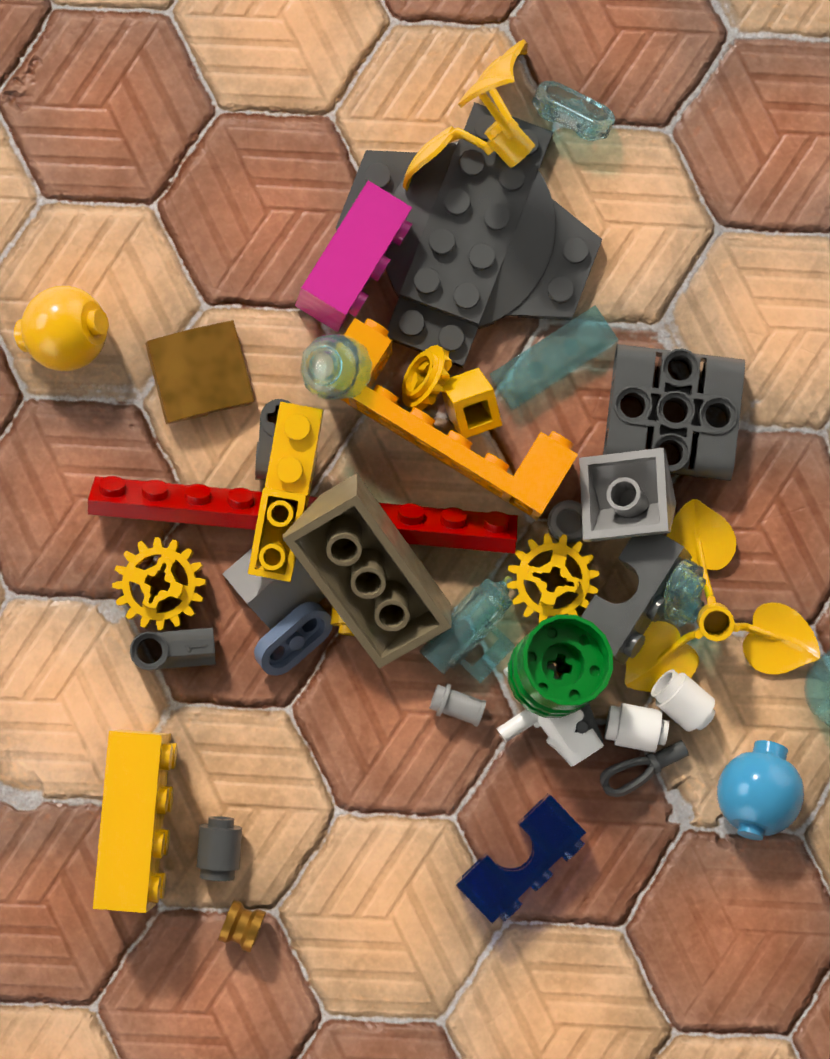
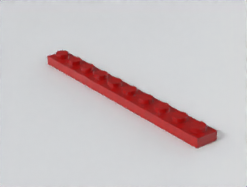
M95 476L88 497V514L256 530L262 492L250 491L246 488L226 489L208 487L203 484L183 485L165 483L160 480L139 481L122 479L117 476ZM309 496V501H308V506H307V508H308L318 497ZM379 503L408 544L515 554L518 515H509L499 511H466L456 507L446 509L422 507L413 503L403 505Z

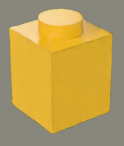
M479 368L450 377L445 382L442 396L449 420L460 435L468 438L502 426L494 389Z

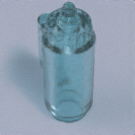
M507 576L499 582H493L488 578L479 586L473 587L451 610L452 628L425 642L426 644L419 652L443 675L450 668L455 670L460 664L481 683L515 647L496 627L505 617L506 610L512 605V600L508 596L509 588H507V583L514 581L513 578ZM492 632L498 640L472 667L465 658Z

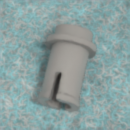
M447 683L445 687L437 685L429 709L437 711L436 716L440 717L443 713L478 727L486 706V700H480L452 690L451 684Z

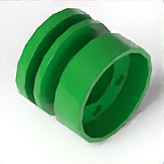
M556 615L541 621L514 647L508 662V683L514 697L527 711L544 718H562L583 708L607 687L613 672V651L606 635L593 622L577 615ZM552 663L556 664V671L562 673L558 679L554 678L553 670L547 669Z

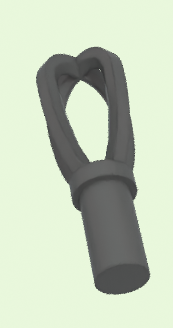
M680 740L654 754L651 752L646 757H637L616 763L601 773V786L608 796H625L646 783L654 774L661 772L662 768L689 756L688 750L683 741ZM638 765H647L648 768L641 775L622 787L613 789L609 785V779L614 774Z

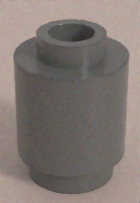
M211 816L208 818V824L199 825L196 867L201 869V879L211 881H232L235 879V871L240 869L242 827L234 825V818Z

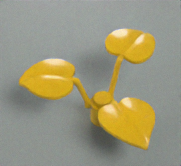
M524 39L514 44L502 56L494 60L458 103L460 108H462L469 101L479 96L496 120L484 133L489 140L485 142L461 128L450 126L428 141L414 156L403 181V188L408 191L412 176L436 157L447 144L457 139H464L476 145L488 156L495 151L509 168L517 165L532 151L535 144L512 118L496 89L502 85L515 82L513 67L516 58L520 55H527L528 43ZM489 91V93H490L492 99L494 100L496 106L494 105V103H493L492 100L489 98V96L487 95L486 92Z
M692 499L687 502L674 516L671 532L667 533L666 536L684 546L692 556L689 561L691 569L688 575L697 571L700 573L707 604L698 613L697 623L699 628L681 637L678 629L673 624L666 621H652L643 634L645 642L640 652L634 658L629 657L626 661L625 685L634 690L651 692L657 680L671 669H674L678 674L685 673L691 678L699 665V656L696 650L687 642L696 638L701 639L703 636L712 641H722L727 639L732 632L738 631L749 632L743 640V653L749 664L762 673H787L800 666L819 660L820 649L815 634L806 620L793 608L775 602L761 604L754 611L751 625L748 623H735L729 609L721 603H716L707 569L720 570L730 563L736 552V536L726 519L707 507L700 500Z

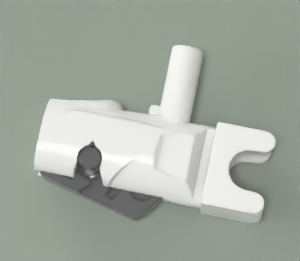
M553 663L550 664L547 669L553 670L554 678L558 679L559 675L557 674L556 667ZM506 667L503 671L508 678V667ZM589 703L577 712L562 718H544L525 709L496 728L501 738L507 743L532 725L535 728L541 726L548 736L547 743L571 767L604 746Z

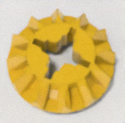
M434 345L414 358L404 375L402 383V400L407 407L411 409L415 407L422 411L428 404L432 405L435 403L437 395L444 391L443 386L445 382L450 379L448 371L452 367V360L449 358V351Z

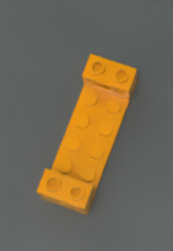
M354 318L318 376L321 388L533 519L538 520L578 456L577 453L571 450L574 444L554 431H551L549 436L540 432L516 473L512 476L507 473L509 468L507 463L490 453H487L484 458L471 450L473 443L453 430H450L448 435H445L434 428L435 420L431 416L413 407L411 412L401 408L397 402L399 398L382 386L376 385L374 390H372L371 387L393 354L392 340L387 336L389 331L379 323L369 318L363 323Z

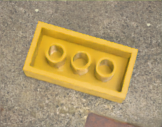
M132 730L109 731L93 909L147 913L159 902V899L164 898L166 873H159V865L163 855L167 856L170 831L163 829L164 815L172 810L174 792L173 786H167V775L170 769H175L177 760V743H170L171 734Z

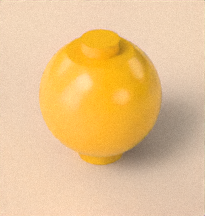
M55 286L40 292L29 302L22 319H19L15 324L14 337L20 350L29 352L41 365L56 371H73L88 365L99 355L106 341L109 322L100 304L89 293L72 286Z

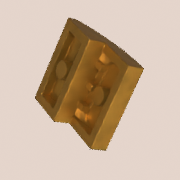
M234 320L166 335L145 343L166 424L206 417L213 412L247 406L254 402Z

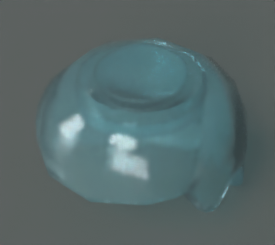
M327 334L315 338L303 351L300 374L305 387L312 394L318 395L319 398L326 400L353 398L360 394L369 382L372 361L366 347L354 338L342 334Z

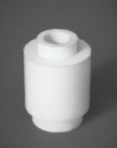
M671 669L657 680L651 690V696L656 699V706L687 732L695 729H704L715 716V710L713 709L715 699L685 673L678 674L674 669Z
M621 703L620 707L610 705L604 739L613 740L616 746L655 753L657 745L665 746L669 720L662 719V710Z

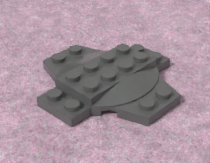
M474 102L464 130L487 142L489 138L484 133L496 120L486 106ZM515 117L512 118L533 141L535 147L522 161L512 168H509L495 151L488 156L476 145L464 139H459L456 142L447 144L436 157L419 169L412 176L408 191L403 188L404 177L417 152L366 150L336 226L337 231L368 180L412 207L406 219L413 224L401 245L398 246L392 242L384 255L391 259L386 270L391 286L399 298L387 328L389 331L387 336L392 342L419 352L425 351L430 346L438 345L449 351V358L452 360V364L461 368L465 365L478 329L493 325L494 322L505 316L572 320L602 242V238L551 198L548 186L539 172L553 132Z

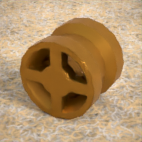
M233 900L218 941L223 943L233 941L240 944L242 950L250 953L266 912L260 909L250 911L244 908L242 902Z

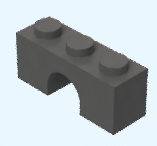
M663 534L631 537L619 556V560L626 568L638 575L639 584L633 597L626 602L615 604L594 595L581 616L593 622L606 635L613 651V659L623 665L629 657L634 658L640 652L645 642L643 634L652 621H658L664 614L668 606L667 596L675 584L679 586L683 583L691 569L689 561L692 556L686 548Z

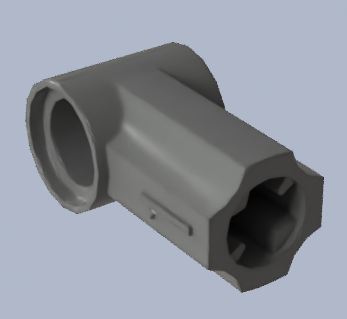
M213 628L140 633L130 645V656L136 666L148 671L216 665ZM148 639L158 641L162 647L160 659L152 664L142 662L138 654L139 646Z

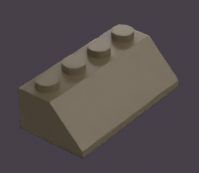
M358 473L322 493L283 534L285 543L379 669L452 628L451 604Z

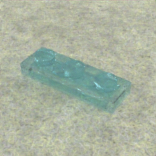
M594 305L490 373L489 378L511 411H514L616 344L618 338L596 305Z

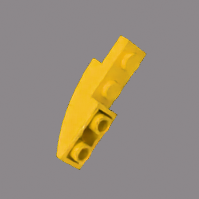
M280 402L266 483L262 490L248 569V574L288 582L292 581L297 557L283 540V534L307 510L324 409Z

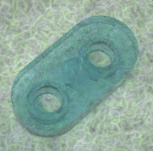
M555 81L541 82L532 100L533 106L543 119L550 122H558L574 130L578 136L585 140L595 141L607 138L615 123V116L608 107Z
M688 558L678 564L665 588L664 619L678 627L684 626L687 622L693 624L697 620L699 611L704 606V602L701 601L702 591L706 584V579L703 578L704 569Z

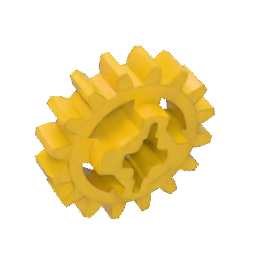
M546 533L543 536V544L540 546L532 538L529 539L527 543L530 551L526 554L523 551L516 550L515 555L521 562L519 566L510 565L507 569L509 572L516 574V580L506 584L507 588L518 590L519 594L512 600L513 605L524 602L527 607L524 610L523 616L527 618L535 611L539 613L538 623L546 620L548 616L564 614L578 616L576 608L581 606L586 609L589 605L588 600L585 599L587 593L597 594L599 590L595 586L589 585L590 579L599 576V571L588 570L587 564L594 559V556L591 554L582 557L579 554L583 545L580 541L572 547L567 546V535L565 534L561 535L558 543H552L550 534ZM545 551H552L549 562L538 568L528 565L536 555ZM567 555L578 565L581 579L572 577L565 566ZM552 567L559 569L558 576L564 578V581L571 582L572 586H555L553 592H549L546 590L547 583L541 581V578L534 577L533 573L540 575L542 573H550ZM524 580L533 582L539 590L540 598L538 604L527 594ZM565 592L577 594L574 600L566 606L553 609L556 598Z
M155 537L153 548H149L143 541L138 542L140 553L134 555L125 551L124 556L129 561L127 567H115V571L122 574L123 579L122 581L112 583V588L123 590L124 594L116 600V604L118 606L129 604L131 608L125 616L129 620L141 615L140 627L147 629L152 620H156V626L159 631H165L166 620H171L176 627L182 626L180 615L185 613L194 617L196 613L190 605L193 601L204 602L205 598L196 593L197 587L207 585V580L196 577V573L203 568V564L201 562L192 564L189 562L194 553L190 548L184 550L181 554L178 553L179 542L176 540H172L168 548H164L160 537ZM154 556H161L156 565L146 570L138 568L145 560ZM177 562L182 565L187 574L188 586L181 584L176 576ZM162 573H166L164 580L170 583V588L168 591L160 590L158 595L155 596V588L150 585V580L152 577L160 578ZM132 582L139 584L144 594L142 606L134 597ZM174 598L183 600L174 609L159 613L163 603Z

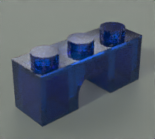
M549 793L517 822L529 835L532 843L531 854L524 864L515 868H506L497 864L486 852L455 881L456 886L491 923L498 917L503 921L510 918L521 907L522 903L518 898L529 887L534 891L540 889L554 874L549 868L561 857L568 861L585 844L580 838L586 834V831Z

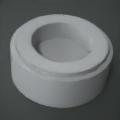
M573 500L562 501L556 504L550 511L547 526L550 534L556 540H559L562 534L567 535V543H575L583 538L582 508L579 502Z

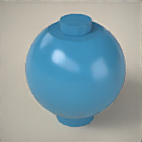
M755 741L753 751L742 753L733 758L725 766L719 777L717 800L720 810L726 820L738 829L737 834L744 838L763 840L764 836L782 832L796 820L802 809L804 801L803 782L795 766L786 761L788 749L785 746L772 741Z

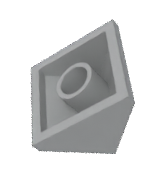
M664 448L579 458L584 542L671 532L676 499Z
M252 548L223 573L224 577L246 604L270 630L299 605L306 602L319 603L325 598V595L298 559H296L291 582L248 574Z

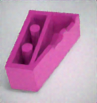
M368 180L301 287L295 307L334 331L339 332L348 315L351 314L356 317L369 295L363 292L369 280L372 278L378 282L391 259L384 255L392 242L400 246L413 224L406 220L412 207Z

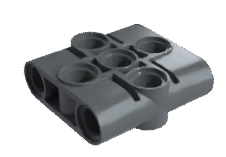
M617 344L603 455L645 450L647 431H650L648 449H656L663 444H671L679 452L680 458L678 463L669 465L670 475L676 474L731 481L736 456L745 359L696 354L683 348L671 351ZM657 356L659 357L656 385L655 388H652L655 359ZM678 360L686 364L689 369L688 378L681 381L673 379L668 372V363ZM700 362H703L700 393H697L700 374ZM626 397L636 398L642 405L641 415L636 418L627 417L620 408L621 400ZM668 402L678 403L684 410L683 421L679 423L668 421L663 414L664 404ZM717 407L725 413L726 424L724 427L715 428L708 424L705 416L708 408ZM692 437H694L691 469H688Z

